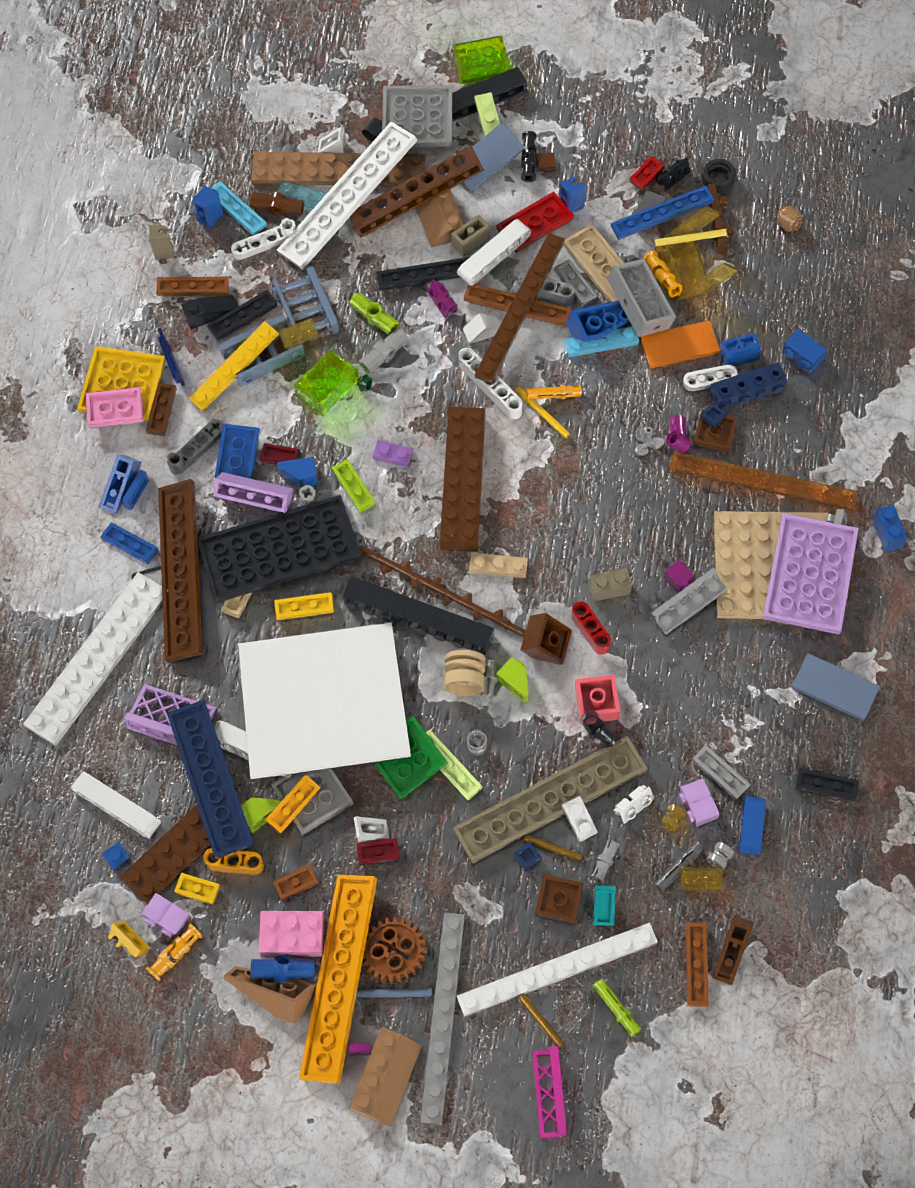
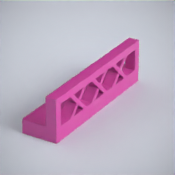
M558 1046L550 1047L549 1050L532 1051L540 1139L565 1137L567 1132ZM550 1055V1064L545 1070L538 1064L537 1056ZM544 1075H547L552 1080V1086L548 1091L540 1086V1080ZM540 1090L544 1093V1096L542 1098ZM546 1096L554 1101V1108L549 1113L542 1108V1101ZM554 1111H555V1117H556V1119L552 1116V1113H553ZM543 1113H545V1114L547 1115L544 1120H543ZM548 1118L556 1123L557 1132L544 1133V1123Z

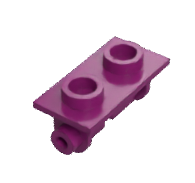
M433 280L427 292L443 317L446 318L449 312H457L458 305L452 297H448L449 292L444 284L436 283Z

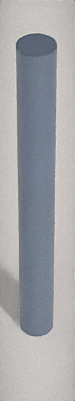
M432 988L357 989L356 998L432 997Z

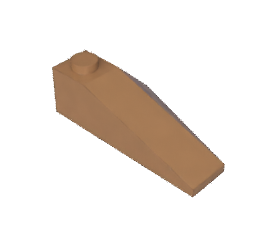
M237 966L224 975V980L272 1015L293 1024L305 1014L317 986V983L304 978H291L290 981L285 983L276 982L273 978H251V969Z

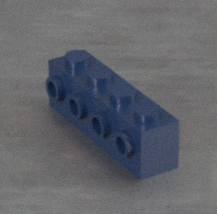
M777 362L711 383L709 394L716 406L721 410H727L737 404H746L750 400L761 399L768 394L782 392L786 387L787 378L780 363Z

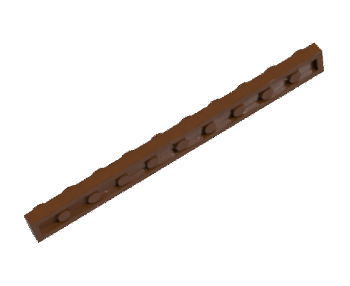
M548 233L475 372V378L492 384L565 243V238L552 233Z

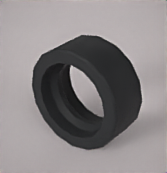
M710 160L703 168L702 183L707 188L708 184H716L717 193L727 192L735 182L736 170L733 164L727 160ZM715 170H721L728 174L729 179L723 182H716L709 178L708 174Z

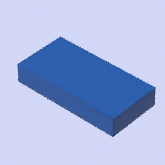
M143 470L138 472L122 499L126 509L132 510L149 482L147 473Z

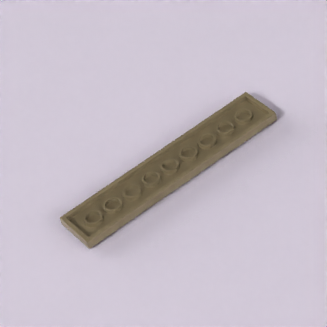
M626 736L616 741L610 748H603L453 827V831L473 864L519 840L526 834H530L566 815L561 806L562 804L580 796L585 805L647 772L648 768L629 737Z

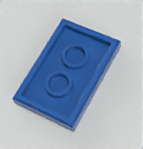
M223 424L215 478L224 472L253 479L260 428Z

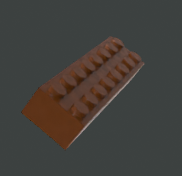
M448 407L440 550L478 552L486 408Z

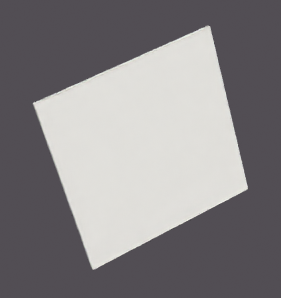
M392 623L238 644L251 779L411 757Z

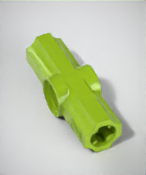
M360 292L352 296L349 305L367 318L369 324L376 325L388 335L399 327V322L382 310L379 303L370 301Z

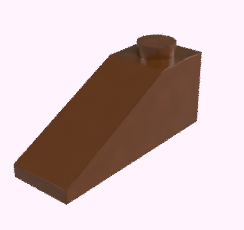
M733 915L712 977L713 979L729 985L733 984L753 927L752 921Z

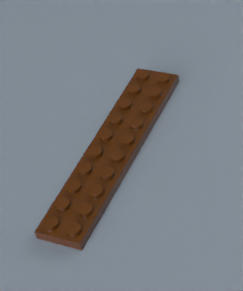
M192 479L158 488L165 661L168 663L203 654L195 482Z

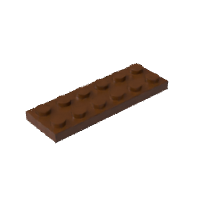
M197 804L120 876L147 905L155 893L161 895L180 877L181 873H184L211 847Z

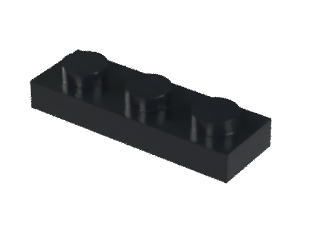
M799 768L795 789L855 801L859 780Z

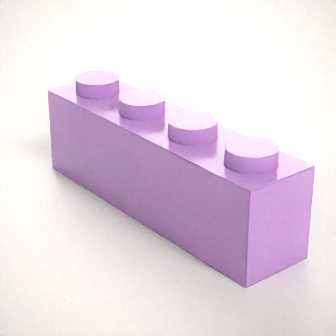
M222 472L215 478L213 496L285 513L291 507L293 488Z

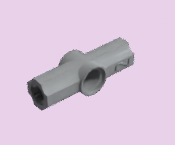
M397 328L385 340H378L374 344L372 351L359 361V365L367 374H371L382 363L390 362L394 358L396 351L409 341V337L404 330Z

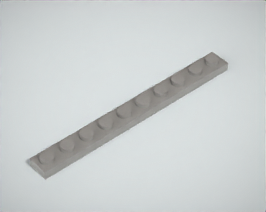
M444 913L421 1113V1123L442 1125L464 914Z

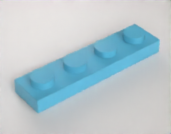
M221 181L212 187L219 193L222 208L253 236L267 227L266 221Z
M633 326L615 329L601 339L583 342L570 337L565 338L564 343L569 358L639 345V338Z

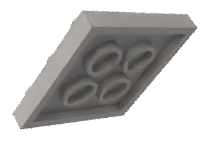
M332 768L292 773L290 778L283 777L271 785L280 801L283 800L305 774L320 787L317 793L293 819L302 836L354 804Z

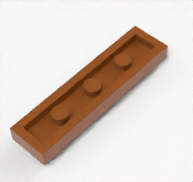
M228 276L157 277V296L228 295L229 291Z
M686 922L687 1007H708L707 923Z

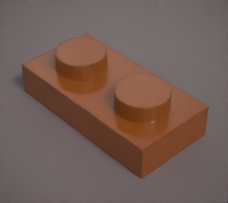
M310 864L273 881L281 901L319 884Z

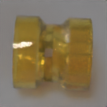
M669 804L666 810L667 814L662 817L660 823L665 828L678 832L681 826L680 822L685 819L687 812L677 805Z

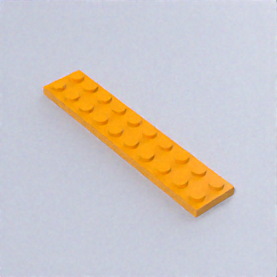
M337 876L299 1079L302 1081L340 1084L377 885V878L374 876Z

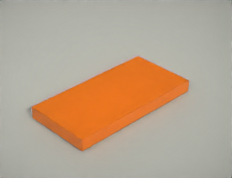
M711 321L640 336L650 369L720 354V348Z

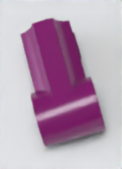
M674 415L670 417V433L667 436L666 443L678 452L685 453L691 446V440L686 436L685 417Z

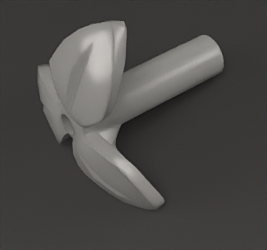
M638 426L636 439L643 444L637 445L635 452L638 455H646L649 446L656 450L661 448L666 441L659 437L651 439L652 428L646 427L644 429Z

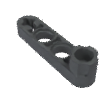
M218 419L210 421L179 451L169 453L167 464L170 472L175 475L183 473L221 438L223 422ZM205 437L208 439V442L205 444L198 443L200 438ZM187 450H194L195 454L193 456L185 455Z

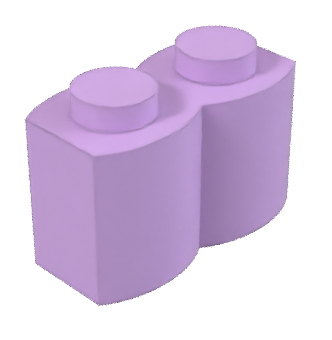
M703 778L680 787L678 797L681 804L686 805L688 808L686 814L690 823L694 822L695 826L698 827L719 818V811Z
M155 893L142 912V915L145 917L144 921L152 927H155V925L161 927V932L169 938L172 935L175 937L179 936L191 919L189 913Z

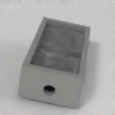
M645 259L613 266L607 280L637 336L640 337L669 329L676 316Z

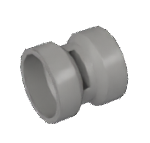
M480 730L472 731L467 736V748L471 754L481 755L487 749L486 735Z
M717 842L714 846V852L710 853L706 860L713 867L722 871L727 865V860L733 857L734 851L726 844Z

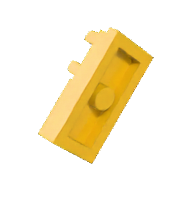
M124 920L112 923L111 933L108 938L111 940L116 936L119 940L115 945L116 947L125 946L128 953L135 957L145 955L151 949Z

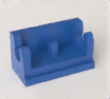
M572 177L564 182L561 181L559 187V198L572 213L585 206L586 185L583 182L576 186L572 185L577 180V177Z
M755 333L720 342L721 358H724V365L737 366L760 359L761 344Z

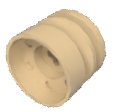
M456 650L447 653L444 665L446 671L443 682L444 690L458 696L481 694L485 686V677L483 675L486 664L485 656L471 650Z

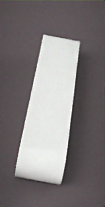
M514 220L458 268L457 275L469 285H474L529 238L531 230L520 220Z
M471 348L461 349L459 351V367L508 418L513 420L520 418L522 415V400L498 375L495 376L492 382L494 384L491 385L475 378V371H477L482 359Z
M217 721L214 728L221 748L249 761L246 731L224 721ZM284 774L281 776L290 778L292 774Z
M82 771L71 786V789L79 796L148 839L151 838L161 824V821L154 815L86 772Z

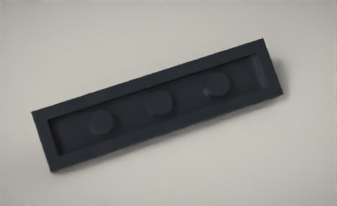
M265 290L207 325V328L214 338L219 341L278 306L277 301L268 290Z

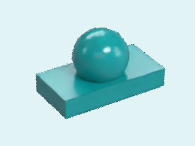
M595 885L593 925L614 926L616 886Z

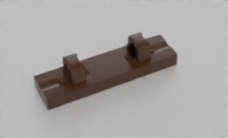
M708 184V189L714 198V202L709 204L713 231L726 229L727 236L715 238L717 253H724L726 239L733 236L732 226H723L720 209L727 208L728 201L727 197H718L716 184Z

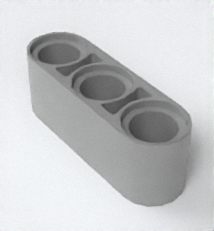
M546 278L536 299L568 307L574 302V287L565 282Z

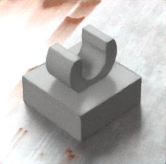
M837 509L836 515H827L826 522L846 525L848 518L845 510Z

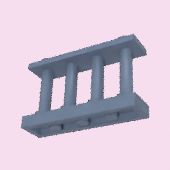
M313 266L306 268L307 276L304 279L279 287L277 280L274 279V287L271 288L274 297H278L292 329L290 330L293 341H297L298 345L302 343L301 336L325 327L327 329L330 328L332 334L339 332L337 319ZM306 285L312 286L313 290L310 293L285 301L283 293ZM312 299L318 300L319 304L316 307L291 315L289 307ZM318 313L324 314L325 318H323V321L297 329L296 321Z
M284 314L266 323L278 332L289 350L279 354L271 342L267 349L272 358L263 362L258 355L254 359L256 366L248 370L245 369L237 375L240 387L248 385L254 380L305 356L302 343L295 346L285 331L288 329V324ZM259 326L219 344L224 360L229 358Z

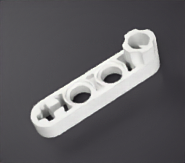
M285 218L278 227L235 242L231 247L233 257L241 260L282 245L296 229L295 222ZM273 235L276 236L277 239L275 241H269L268 237ZM253 242L261 243L259 247L251 246Z

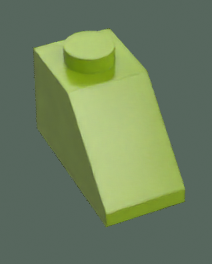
M511 657L496 673L497 681L526 704L528 702L527 669L522 661Z
M251 797L249 800H244L240 803L251 833H254L267 823L265 819L281 802L280 800Z

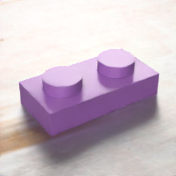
M378 440L373 453V459L409 468L414 451L413 448Z

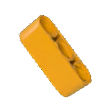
M212 848L208 849L204 854V861L212 871L258 875L264 869L263 860L256 852L237 851L219 858L215 863L209 862L211 857L214 856ZM238 858L239 862L236 865H230V860ZM257 860L259 864L256 867H250V862Z

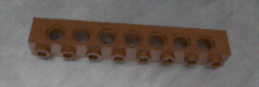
M470 146L452 157L446 158L441 163L433 165L430 169L415 175L408 181L400 183L397 187L384 192L375 199L369 200L364 205L358 207L349 218L361 238L485 170L473 147Z

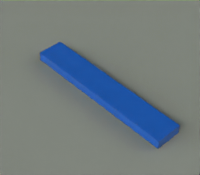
M703 186L612 222L611 228L617 239L620 240L714 202V198L707 186Z

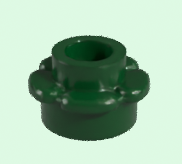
M367 374L360 376L357 380L359 390L361 392L363 390L369 391L373 380Z

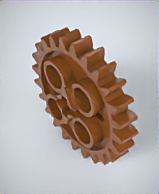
M396 917L393 918V922L386 918L385 924L378 921V928L371 926L373 932H368L367 934L368 940H366L363 961L365 962L363 966L365 969L369 968L367 972L369 975L374 974L375 980L381 977V981L385 984L387 979H389V982L393 985L395 979H397L401 984L402 977L405 976L407 980H410V973L417 975L414 970L415 968L422 969L419 962L426 961L422 954L428 952L423 947L427 945V942L423 939L425 937L423 933L419 932V927H413L414 924L411 920L406 924L405 918H402L400 922H398ZM390 934H395L393 939L387 940ZM379 941L384 942L387 946H389V947H390L391 949H393V950H396V949H397L398 952H399L401 955H404V956H406V957H409V959L406 960V959L402 958V957H401L397 952H395V951H391V952H390V950L388 949V947H386L385 945L379 944ZM406 944H412V947L410 949L403 950ZM384 951L381 957H375L377 952ZM395 961H401L398 967H392Z

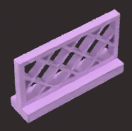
M144 684L130 713L127 712L124 718L126 728L177 745L166 711L174 708L179 709V706L184 704L190 705L198 701ZM148 691L154 693L156 698L145 701L144 696ZM167 698L173 700L174 704L166 707L161 702ZM159 702L161 709L150 712L148 705ZM207 705L212 720L217 709ZM146 707L148 714L143 716L136 715L138 709ZM164 713L166 720L161 722L154 720L153 716Z

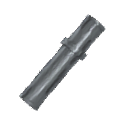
M695 841L654 882L655 887L663 893L688 866L691 867L694 864L693 861L705 851V848L698 841Z

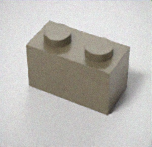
M477 215L451 233L452 247L464 257L490 239V225L480 215Z
M623 568L590 575L589 587L593 602L631 594L632 583L628 569Z

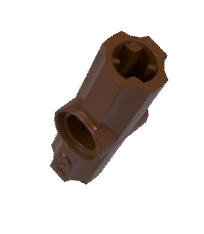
M253 192L250 196V208L268 210L270 214L280 216L282 213L301 216L304 211V200L286 198L284 194L274 192L272 195Z

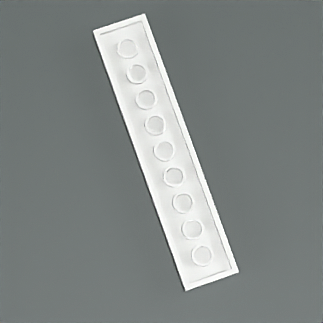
M390 122L277 249L278 253L303 270L417 142L416 137Z
M137 572L23 723L24 727L54 746L59 743L162 605L161 585Z

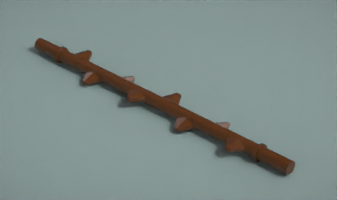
M362 545L359 547L361 554L373 559L374 562L381 563V572L383 574L392 569L410 578L411 588L415 589L423 585L442 595L443 605L447 606L454 601L473 611V620L477 621L485 617L504 627L505 630L508 629L524 638L526 630L511 623L510 620L503 619L502 609L492 613L472 603V593L469 592L461 597L443 588L440 577L430 581L411 571L410 561L408 560L399 565L380 555L379 552L376 553Z

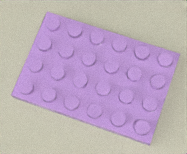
M783 513L763 619L840 634L859 528Z

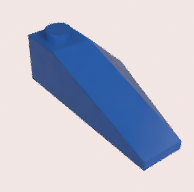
M618 300L571 310L565 323L573 338L587 342L603 338L627 323L629 319Z

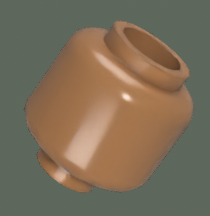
M791 205L783 206L776 214L777 224L787 232L797 231L803 223L801 221L802 213Z

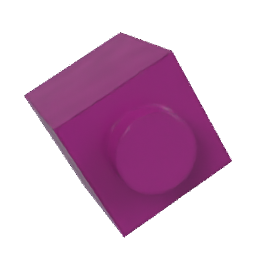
M680 560L666 569L664 573V580L677 593L692 584L695 577Z

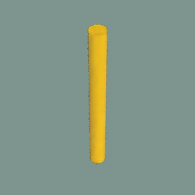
M520 386L515 389V392L565 439L570 436V433L534 399L527 400L525 391Z

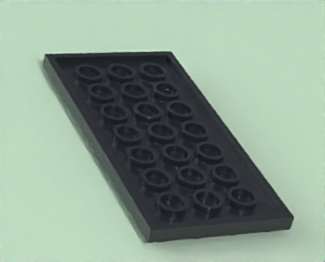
M341 494L287 510L285 513H277L197 538L216 603L363 559Z

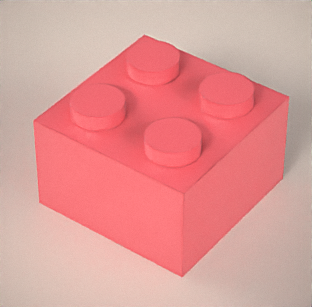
M615 675L575 679V694L580 724H583L582 715L589 710L597 712L602 721L619 720L620 706ZM589 717L586 719V723L596 722L595 717Z

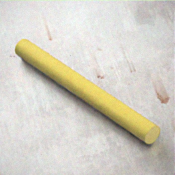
M726 229L655 239V246L727 236Z

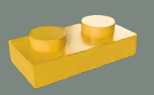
M181 873L174 892L184 897L214 905L220 884Z

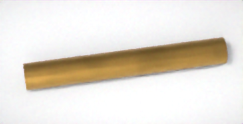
M528 834L525 835L523 840L526 843L530 841L532 845L581 862L583 854Z
M522 994L518 998L554 1044L558 1048L561 1047L565 1042L526 994Z

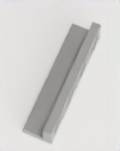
M712 568L653 611V620L661 631L667 635L726 592L727 587L718 578L717 571Z

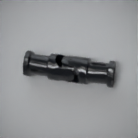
M534 131L522 133L525 150L521 153V167L523 168L521 180L524 182L536 180L537 146L535 145V140L537 139V134Z

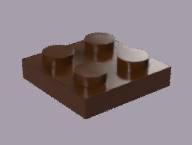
M726 415L715 428H712L699 418L693 445L729 453L738 418Z
M544 874L535 915L575 924L584 883Z

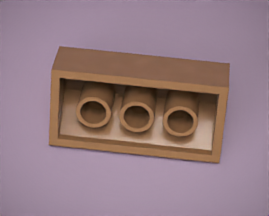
M451 190L416 207L431 248L452 242L451 233L464 225Z
M381 1027L349 1107L351 1112L391 1127L422 1046L402 1034Z

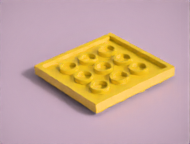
M95 346L77 407L78 412L87 413L86 393L141 387L143 422H148L157 385L162 378L166 357Z

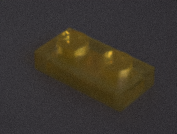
M312 318L278 331L285 349L319 336Z
M681 868V890H722V868Z

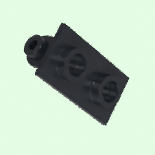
M687 157L676 160L669 167V171L665 170L657 176L656 182L659 185L663 184L665 191L669 190L691 172Z

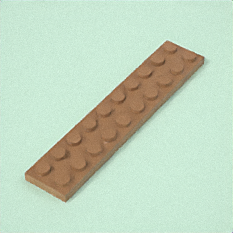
M254 151L251 181L252 184L335 185L363 153ZM405 154L378 186L397 187L400 183L406 182L415 175L424 172L426 154Z

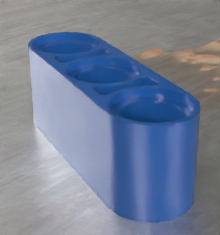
M745 796L739 841V852L760 855L765 798Z

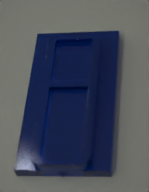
M159 328L160 336L157 338L176 384L181 383L184 386L185 382L169 342L162 329Z

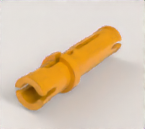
M560 385L559 387L526 388L525 394L527 400L565 399L566 397H581L582 389L581 385Z

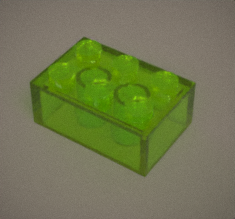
M502 35L452 44L453 60L460 84L485 80L493 75L509 70V59Z
M330 349L294 384L295 396L323 417L357 383L359 378L358 369Z

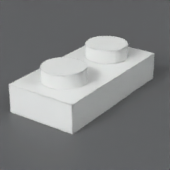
M580 796L561 805L579 842L598 833Z

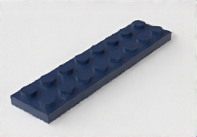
M205 700L167 712L215 859L254 846Z

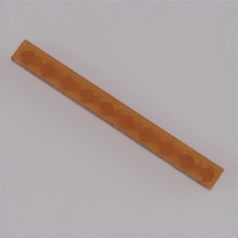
M673 452L669 467L671 472L852 511L855 509L858 491L678 452Z

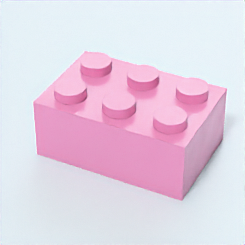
M261 911L259 954L261 958H275L278 955H287L291 958H322L325 923L323 911Z

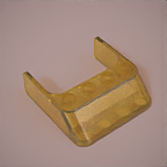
M705 206L663 238L697 233L701 228L718 217L719 212ZM696 241L655 246L659 259L665 262L670 272L674 274L677 283L682 285V292L675 297H670L674 301L703 296L738 272L737 267L723 263L706 275Z

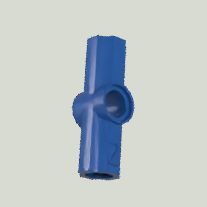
M278 955L274 959H251V978H273L276 982L285 983L290 981L291 978L314 977V959H292L287 955Z

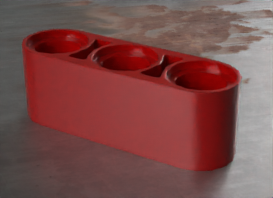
M578 601L573 604V622L597 654H606L610 649V635L586 602ZM583 611L585 614L578 615L576 612ZM594 626L596 629L589 630L586 627ZM598 641H605L606 644H605V645H599L597 642H598Z

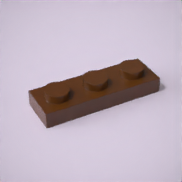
M158 383L146 428L147 434L165 436L177 391L176 385Z

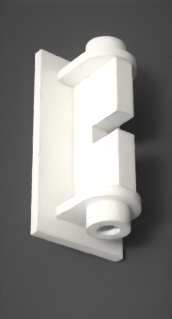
M645 785L642 787L638 786L629 794V797L632 799L631 802L624 798L615 805L613 811L617 816H621L624 824L633 819L637 813L649 806L654 800L650 787L647 788Z

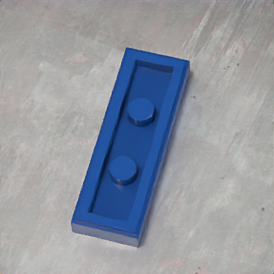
M112 522L100 536L103 541L146 564H149L158 552V547Z

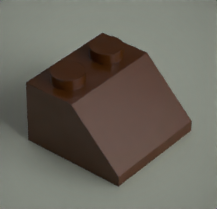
M547 613L530 615L520 650L533 659L563 665L572 630Z

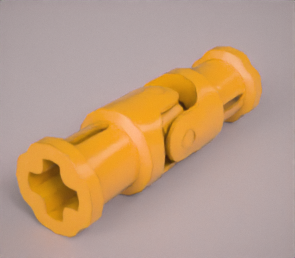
M654 250L646 253L643 259L650 266L651 272L662 287L667 289L668 295L670 297L679 295L683 290L682 285L677 283L674 274L670 272L665 262L659 259L658 253Z
M189 924L188 929L180 937L177 936L173 943L158 955L159 958L150 967H147L146 970L159 982L161 980L160 977L169 968L172 969L182 958L183 953H187L190 950V946L198 938H202L203 935L192 924ZM167 953L170 956H172L174 960H169L167 957Z

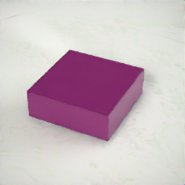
M370 1043L349 1044L351 1056L371 1055L372 1047Z

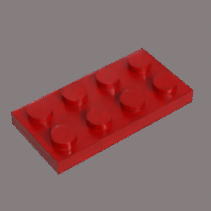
M553 191L498 223L496 229L500 233L510 223L518 219L531 230L529 238L514 250L517 253L545 237L548 233L572 221L574 214Z

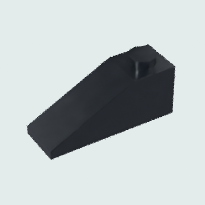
M234 295L197 298L181 304L189 328L192 330L237 308L238 303Z

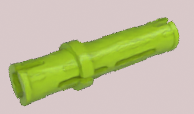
M604 979L598 980L592 987L614 1013L616 1021L621 1023L627 1030L630 1037L635 1036L641 1031V1027L630 1015L629 1009L626 1010Z

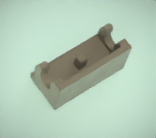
M149 225V239L155 260L175 258L169 234H159L161 230H167V226Z

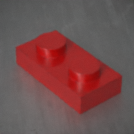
M650 156L629 178V182L644 191L664 170L665 165Z

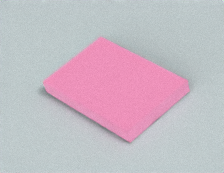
M141 387L86 393L88 428L143 422Z

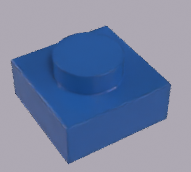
M119 842L102 852L113 871L131 860Z

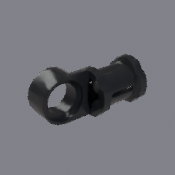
M593 710L584 712L581 718L584 728L594 738H599L605 748L613 746L618 739V735L615 732L612 733L607 728L606 723L599 718L597 712ZM589 717H595L596 722L593 724H587L586 719Z

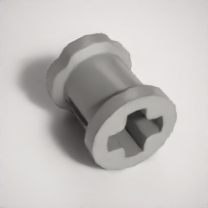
M305 485L300 488L299 496L301 497L300 502L302 506L317 502L316 491L312 486Z

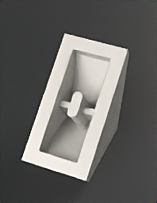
M341 126L320 139L318 152L345 153L346 137L344 127Z
M479 313L463 328V332L470 345L495 336L500 324L495 316Z
M365 817L354 818L358 843L390 839L386 820Z

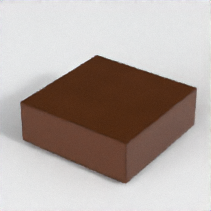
M554 152L537 154L538 172L556 170Z

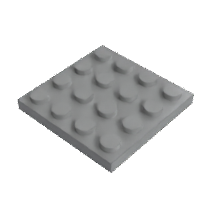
M452 85L384 86L382 131L390 122H393L416 137L417 142L412 147H452Z

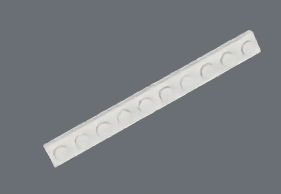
M650 923L457 995V1000L463 1016L466 1017L521 996L524 993H529L655 945L658 941Z

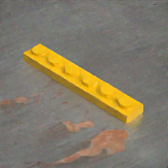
M264 321L197 389L189 400L204 412L237 378V375L242 373L279 335L278 332Z

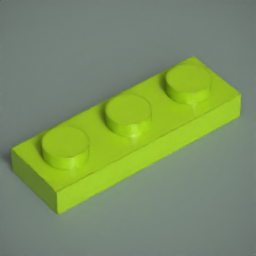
M348 459L331 467L334 475L359 513L376 505L374 498Z

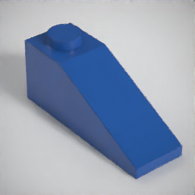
M127 455L116 456L99 505L100 508L117 514L123 503L122 499L139 472L142 461Z

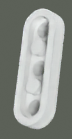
M732 365L689 372L684 376L683 386L688 391L709 389L711 383L727 379L725 375L730 377L736 376L738 372Z

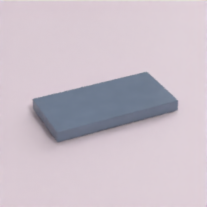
M503 122L472 146L485 171L462 183L472 193L525 150V147Z
M807 653L791 688L864 721L880 686Z

